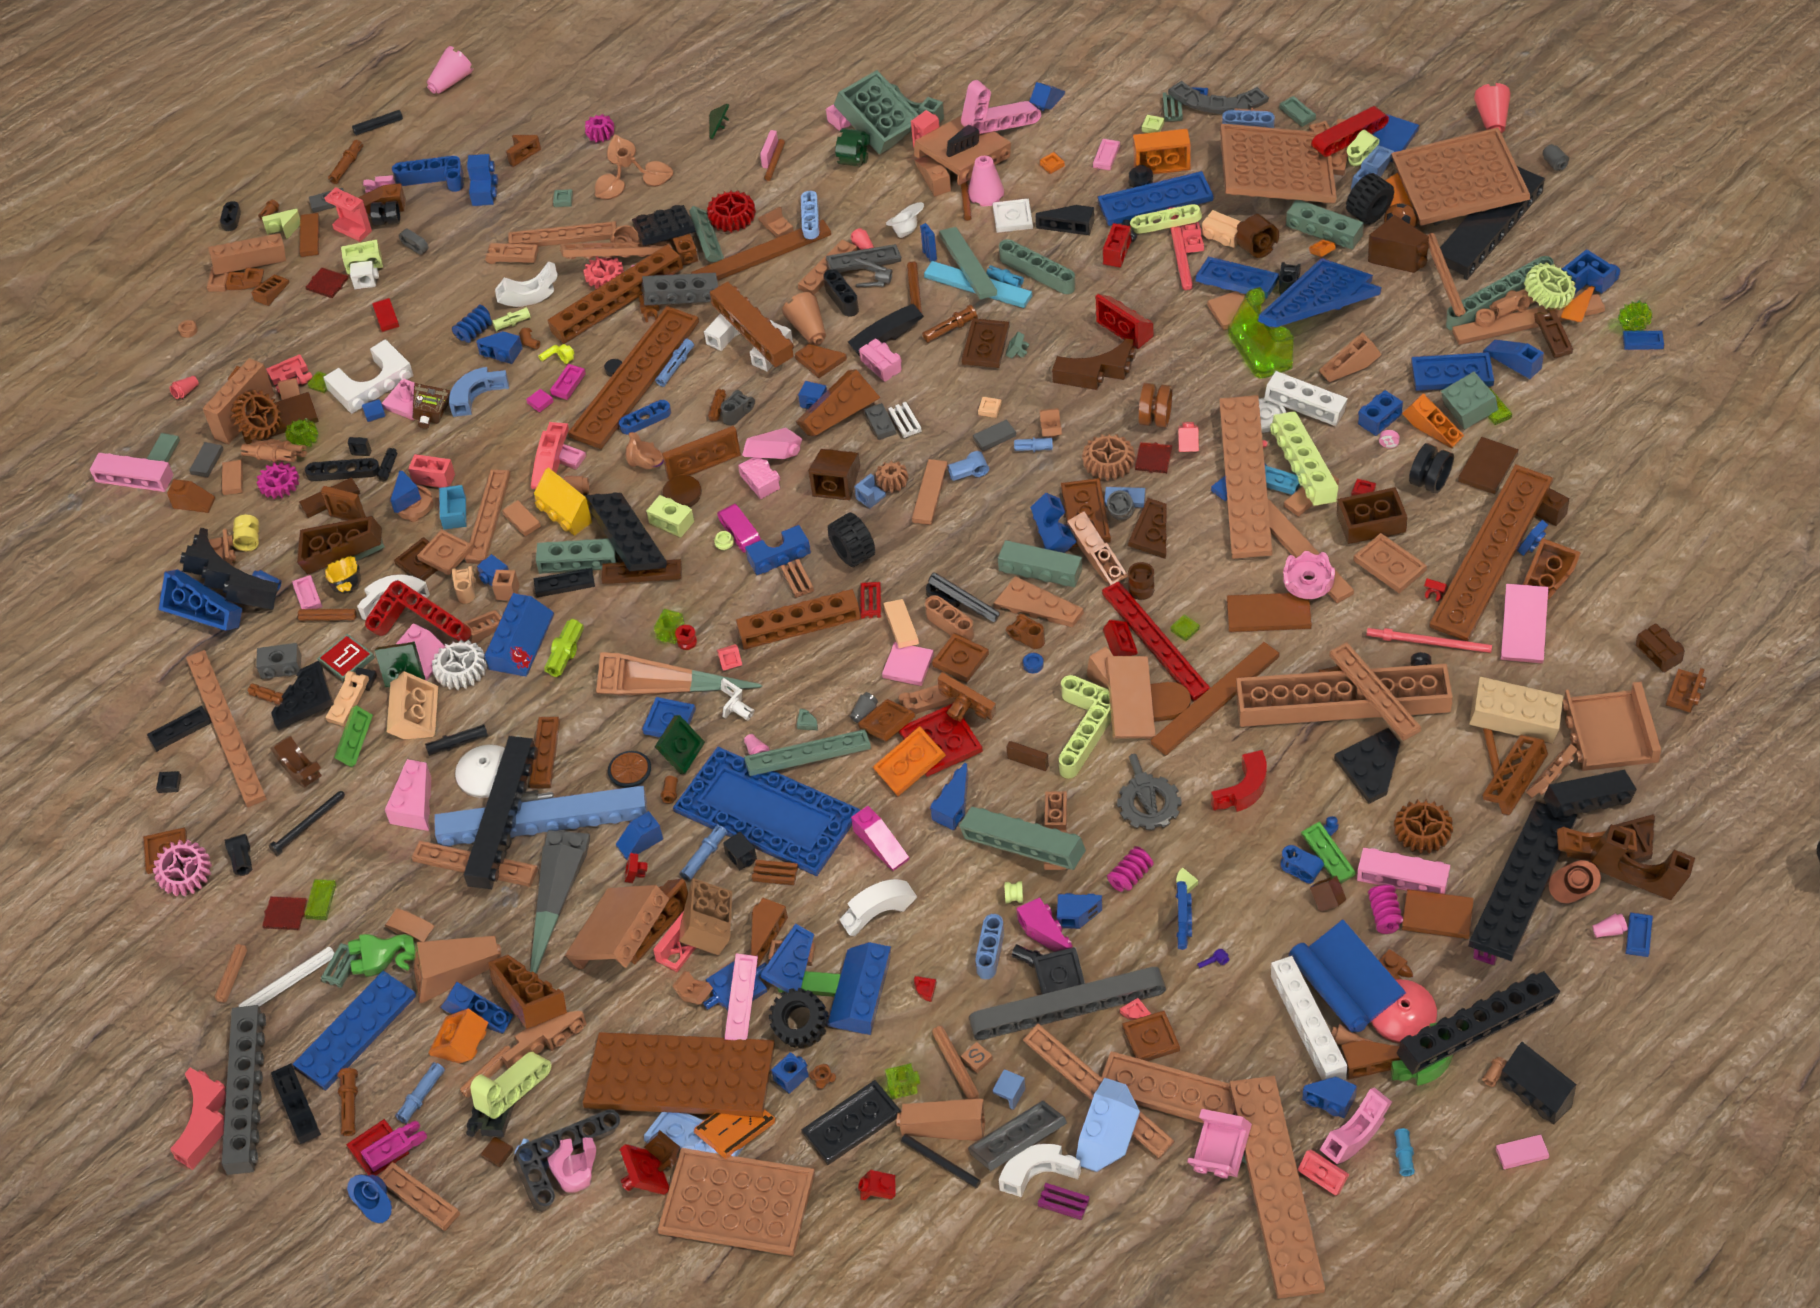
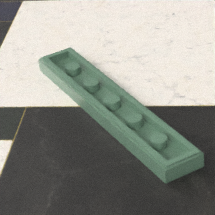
M957 227L940 230L939 236L978 298L981 300L996 296V287Z
M864 729L744 756V761L749 775L753 776L871 749V743Z

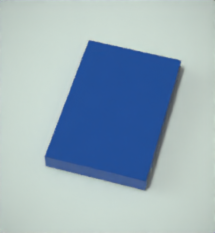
M1388 115L1389 121L1387 125L1372 135L1380 140L1379 146L1394 152L1405 150L1419 130V125Z

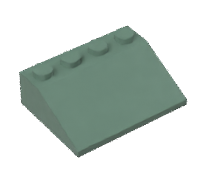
M878 70L839 91L834 106L856 130L865 131L866 134L870 135L869 144L879 155L892 148L911 132V120L919 115Z

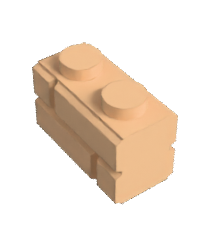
M1212 210L1202 223V235L1207 239L1216 240L1224 246L1235 248L1238 245L1236 241L1237 225L1241 221Z

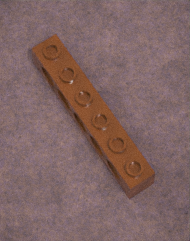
M850 589L770 611L744 616L736 619L741 643L745 650L860 620L861 617L854 591Z

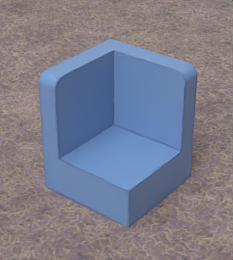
M869 474L854 486L856 499L869 509L886 496L885 492L875 485L874 475Z
M1004 1069L993 1088V1094L1009 1100V1108L1014 1110L1025 1091V1078Z

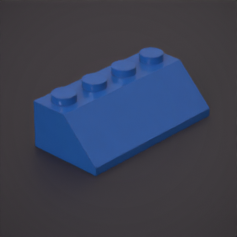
M868 942L847 949L828 1020V1027L871 1035L890 963L891 946Z

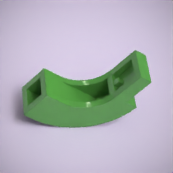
M1436 1023L1430 1024L1429 1027L1436 1025ZM1453 1055L1413 1075L1402 1060L1392 1061V1081H1407L1415 1078L1417 1086L1429 1083L1440 1077L1447 1070Z

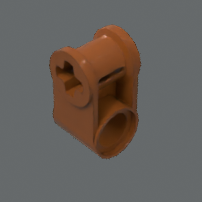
M1018 614L1016 621L1006 627V632L1012 639L1032 649L1042 648L1045 644L1043 625L1024 614Z

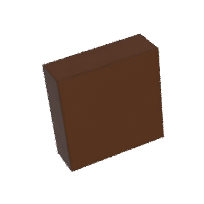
M494 1136L481 1153V1156L494 1165L501 1167L514 1149L511 1145Z

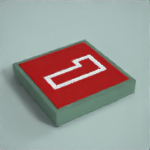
M346 634L320 655L317 660L344 682L348 671L355 672L357 667L363 668L375 657L372 652Z

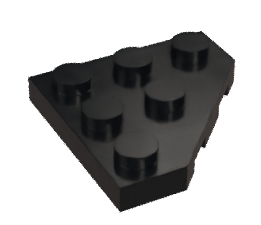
M319 661L299 670L295 683L288 686L282 695V702L272 710L271 714L278 731L334 705L322 665Z
M1386 728L1334 754L1335 761L1369 804L1388 794L1400 748V741L1389 728Z

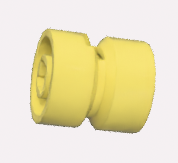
M252 515L236 517L233 523V546L245 552L256 549L259 544L258 519Z

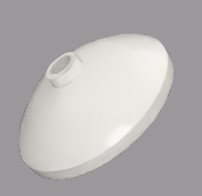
M482 745L463 755L455 770L456 781L460 789L473 797L488 798L505 748L498 745Z

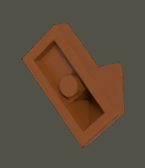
M512 135L514 146L506 150L509 164L514 167L541 150L539 138L537 135Z

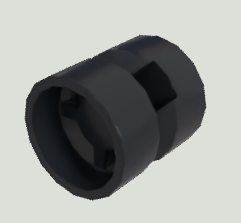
M386 201L385 204L382 202L371 203V219L374 226L385 225L386 222L388 224H400L398 201Z

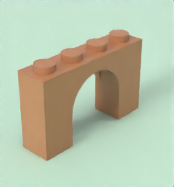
M249 358L202 408L214 439L229 445L240 433L238 432V425L233 426L236 420L231 419L234 414L231 412V408L234 407L232 404L240 394L242 395L245 391L250 392L255 389L256 392L262 390L263 395L269 393L270 399L275 395L264 364Z

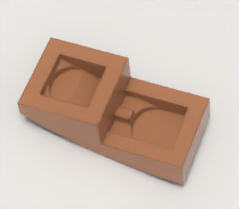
M396 908L385 924V927L398 935L412 936L415 942H425L435 927L428 921Z

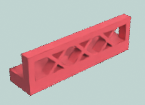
M683 912L653 949L656 961L676 972L680 970L696 949V947L690 945L681 947V942H679ZM680 953L681 957L676 964L667 960L670 955Z

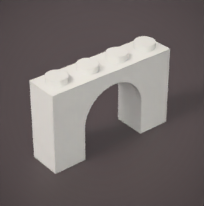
M722 314L704 331L706 344L720 351L735 336L741 334ZM770 320L775 328H779L786 339L789 338L793 343L791 330ZM755 347L750 351L752 365L768 371L773 366Z
M386 339L370 348L374 362L382 369L376 378L366 382L353 381L340 368L323 377L327 390L351 414L361 409L363 404L372 402L395 388L401 380H408L414 376L410 363Z

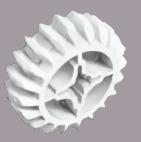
M462 640L459 643L452 641L451 645L445 644L444 649L439 648L438 653L434 654L432 671L438 683H441L443 687L447 686L450 690L453 687L457 690L460 687L467 689V685L471 684L474 686V681H480L481 676H485L487 662L483 650L476 643L472 644L469 640L465 643Z

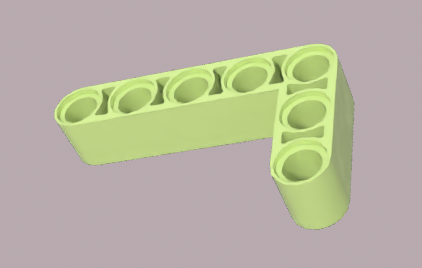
M1068 675L1061 681L1062 698L1066 702L1088 710V712L1059 756L1060 774L1067 779L1073 778L1078 774L1112 721L1109 690L1073 675Z

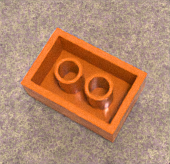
M1188 129L1133 135L1135 167L1144 165L1150 168L1153 174L1191 170Z

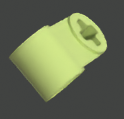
M1362 130L1347 148L1349 163L1352 166H1360L1362 161L1379 145L1380 140L1366 130Z

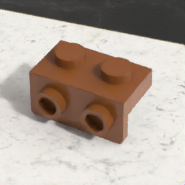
M1700 668L1699 674L1678 669L1666 706L1691 713L1693 705L1698 706L1701 693H1698L1699 689L1703 690L1707 680V677H1703L1705 669Z

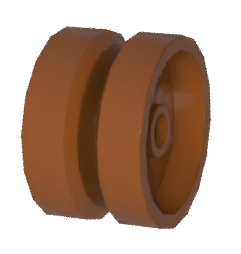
M1143 384L1139 401V425L1150 426L1155 418L1156 427H1168L1172 408V386L1161 385L1157 393L1155 384Z

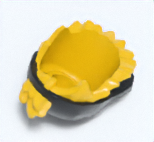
M355 557L341 558L340 561L336 560L335 563L328 564V568L325 569V578L329 581L330 587L335 592L342 594L351 593L358 587L361 581L360 566L356 564Z

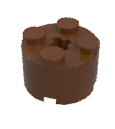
M1255 214L1237 225L1236 241L1250 255L1256 258H1263L1272 252V246L1274 243H1278L1280 234L1275 225L1260 214Z

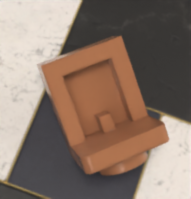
M1059 409L1040 410L1042 437L1054 438L1062 435Z
M684 971L673 985V988L683 1001L701 1005L706 1000L708 994L713 989L708 982L695 980L688 971Z

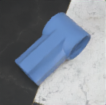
M974 451L966 459L947 465L952 481L970 475L982 477L989 471V466L980 451Z

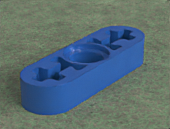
M658 400L622 417L619 421L621 432L629 435L630 432L635 433L669 417L671 414L669 402ZM643 415L650 416L648 419L645 420L640 419Z

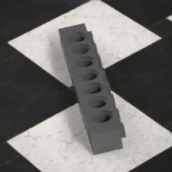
M258 1005L232 1008L222 1151V1166L227 1175L254 1172L255 1163H258L256 1143H259V1131L257 1123H260L261 1120L258 1103L262 1101L259 1084L263 1082L260 1065L264 1063L261 1047L265 1044V1036L262 1030L263 1026H266L265 1013L261 1012Z

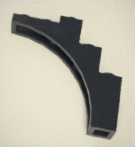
M200 528L199 534L194 535L192 546L187 545L186 552L181 554L180 564H183L182 572L202 575L201 578H205L204 586L222 589L223 593H227L225 601L273 610L278 583L249 575L224 561L210 545L208 529Z

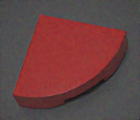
M915 976L916 992L924 1000L932 1002L937 984L936 979Z

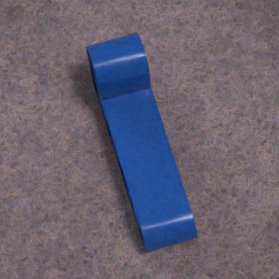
M458 156L399 162L392 166L396 184H402V186L446 181L448 189L452 192L460 191L464 186V173Z

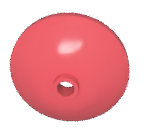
M1396 979V981L1405 990L1406 994L1371 1021L1373 1027L1380 1035L1396 1043H1400L1408 1035L1414 1036L1418 1034L1422 1028L1435 1023L1437 1018V1008L1431 994L1418 983L1404 979ZM1401 1003H1407L1409 1007H1403Z

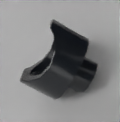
M1138 165L1129 172V184L1133 188L1145 185L1146 183H1153V172L1144 165Z

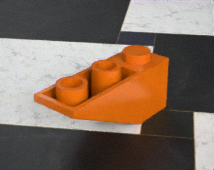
M1424 393L1402 413L1415 428L1450 448L1464 436Z

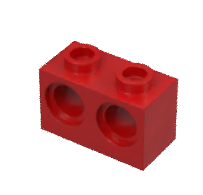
M1112 224L1103 247V265L1122 267L1131 244V226Z

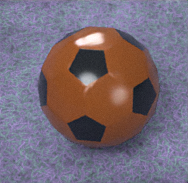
M1404 203L1392 205L1384 215V223L1394 215L1413 227L1417 223L1416 212L1410 205Z

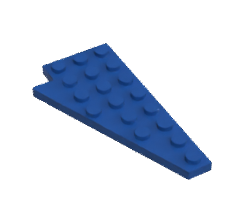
M1321 258L1259 315L1258 322L1264 323L1268 327H1279L1333 309L1339 310L1343 306L1381 294L1382 287L1370 284L1372 282V274Z

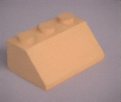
M405 671L397 679L393 680L390 683L387 732L402 739L435 736L438 686Z

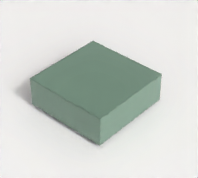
M572 189L554 191V207H572Z

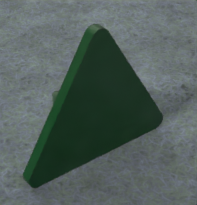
M726 103L710 112V139L714 138L719 127L725 129L721 122L723 119L729 121V118L725 116L729 104Z

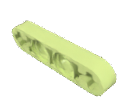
M1192 204L1135 216L1131 219L1130 225L1133 232L1142 234L1198 222L1202 218V213L1198 205ZM1174 215H1179L1177 219H1171ZM1161 219L1160 222L1153 223L1154 220Z

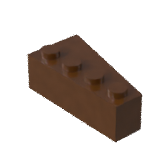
M373 516L302 529L299 536L297 563L308 575L328 567V564L335 563L336 560L340 561L341 558L367 551L381 545L382 528Z

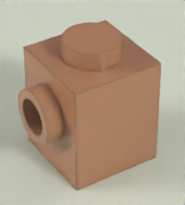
M496 570L492 583L496 600L509 601L513 593L518 594L520 586L516 571Z

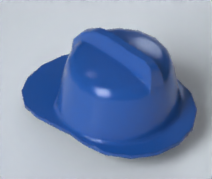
M360 1174L352 1177L347 1187L349 1197L371 1221L375 1223L387 1221L392 1212V1205L387 1196L385 1182L376 1175Z

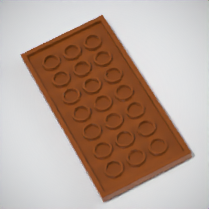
M599 1032L583 1106L587 1109L693 1114L722 1113L736 1116L763 1117L775 1042L774 1040L764 1039L724 1040L725 1038Z

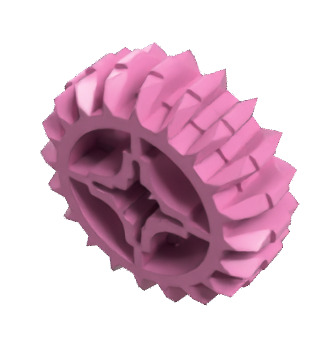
M179 840L176 846L171 842V848L163 847L164 854L157 853V857L160 860L154 861L156 866L153 869L156 875L155 880L159 883L160 888H165V891L169 894L173 891L175 896H178L180 892L183 896H186L189 890L194 894V888L202 889L200 883H207L208 880L205 876L211 875L209 870L212 867L209 861L210 856L196 842L192 844L191 841L187 840L184 844L182 840ZM182 855H191V856H194V857H193V858H191V857L183 858V857H181V856H182ZM180 862H181V863L183 864V866L185 867V868L183 869L184 872H185V874H184V873L182 872V870L180 869V868H181ZM174 878V880H175V879H177V878H182V879H184V880H183V881H173V880H170V879Z

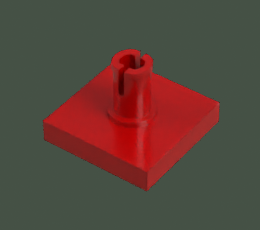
M628 1144L619 1149L628 1171V1175L621 1179L625 1190L631 1191L635 1187L662 1195L669 1191L670 1187L664 1171L660 1172L658 1170L660 1161L646 1149Z

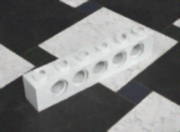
M1290 956L1272 962L1271 978L1321 1079L1338 1077L1345 1080L1347 1064L1293 957Z

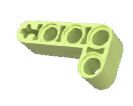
M529 1052L495 1081L482 1074L476 1076L471 1083V1094L475 1109L493 1119L499 1117L549 1074L551 1062L534 1052Z

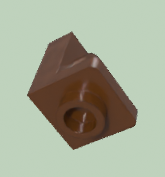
M661 1130L654 1134L644 1145L647 1151L661 1161L658 1167L660 1172L667 1166L671 1168L678 1160L676 1155L680 1146Z

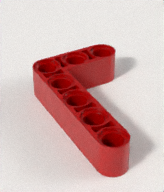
M399 580L393 581L388 586L365 621L368 630L378 636H384L392 628L405 607H408L457 641L462 640L465 642L471 636L469 626Z

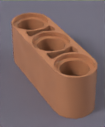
M930 596L925 600L926 616L930 622L950 636L955 633L972 641L974 629L973 621L970 617L939 596Z

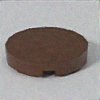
M688 475L673 477L663 487V497L671 498L674 502L688 507L695 505L702 494L699 481Z

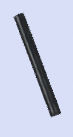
M907 1134L902 1137L901 1142L971 1186L978 1188L981 1180Z

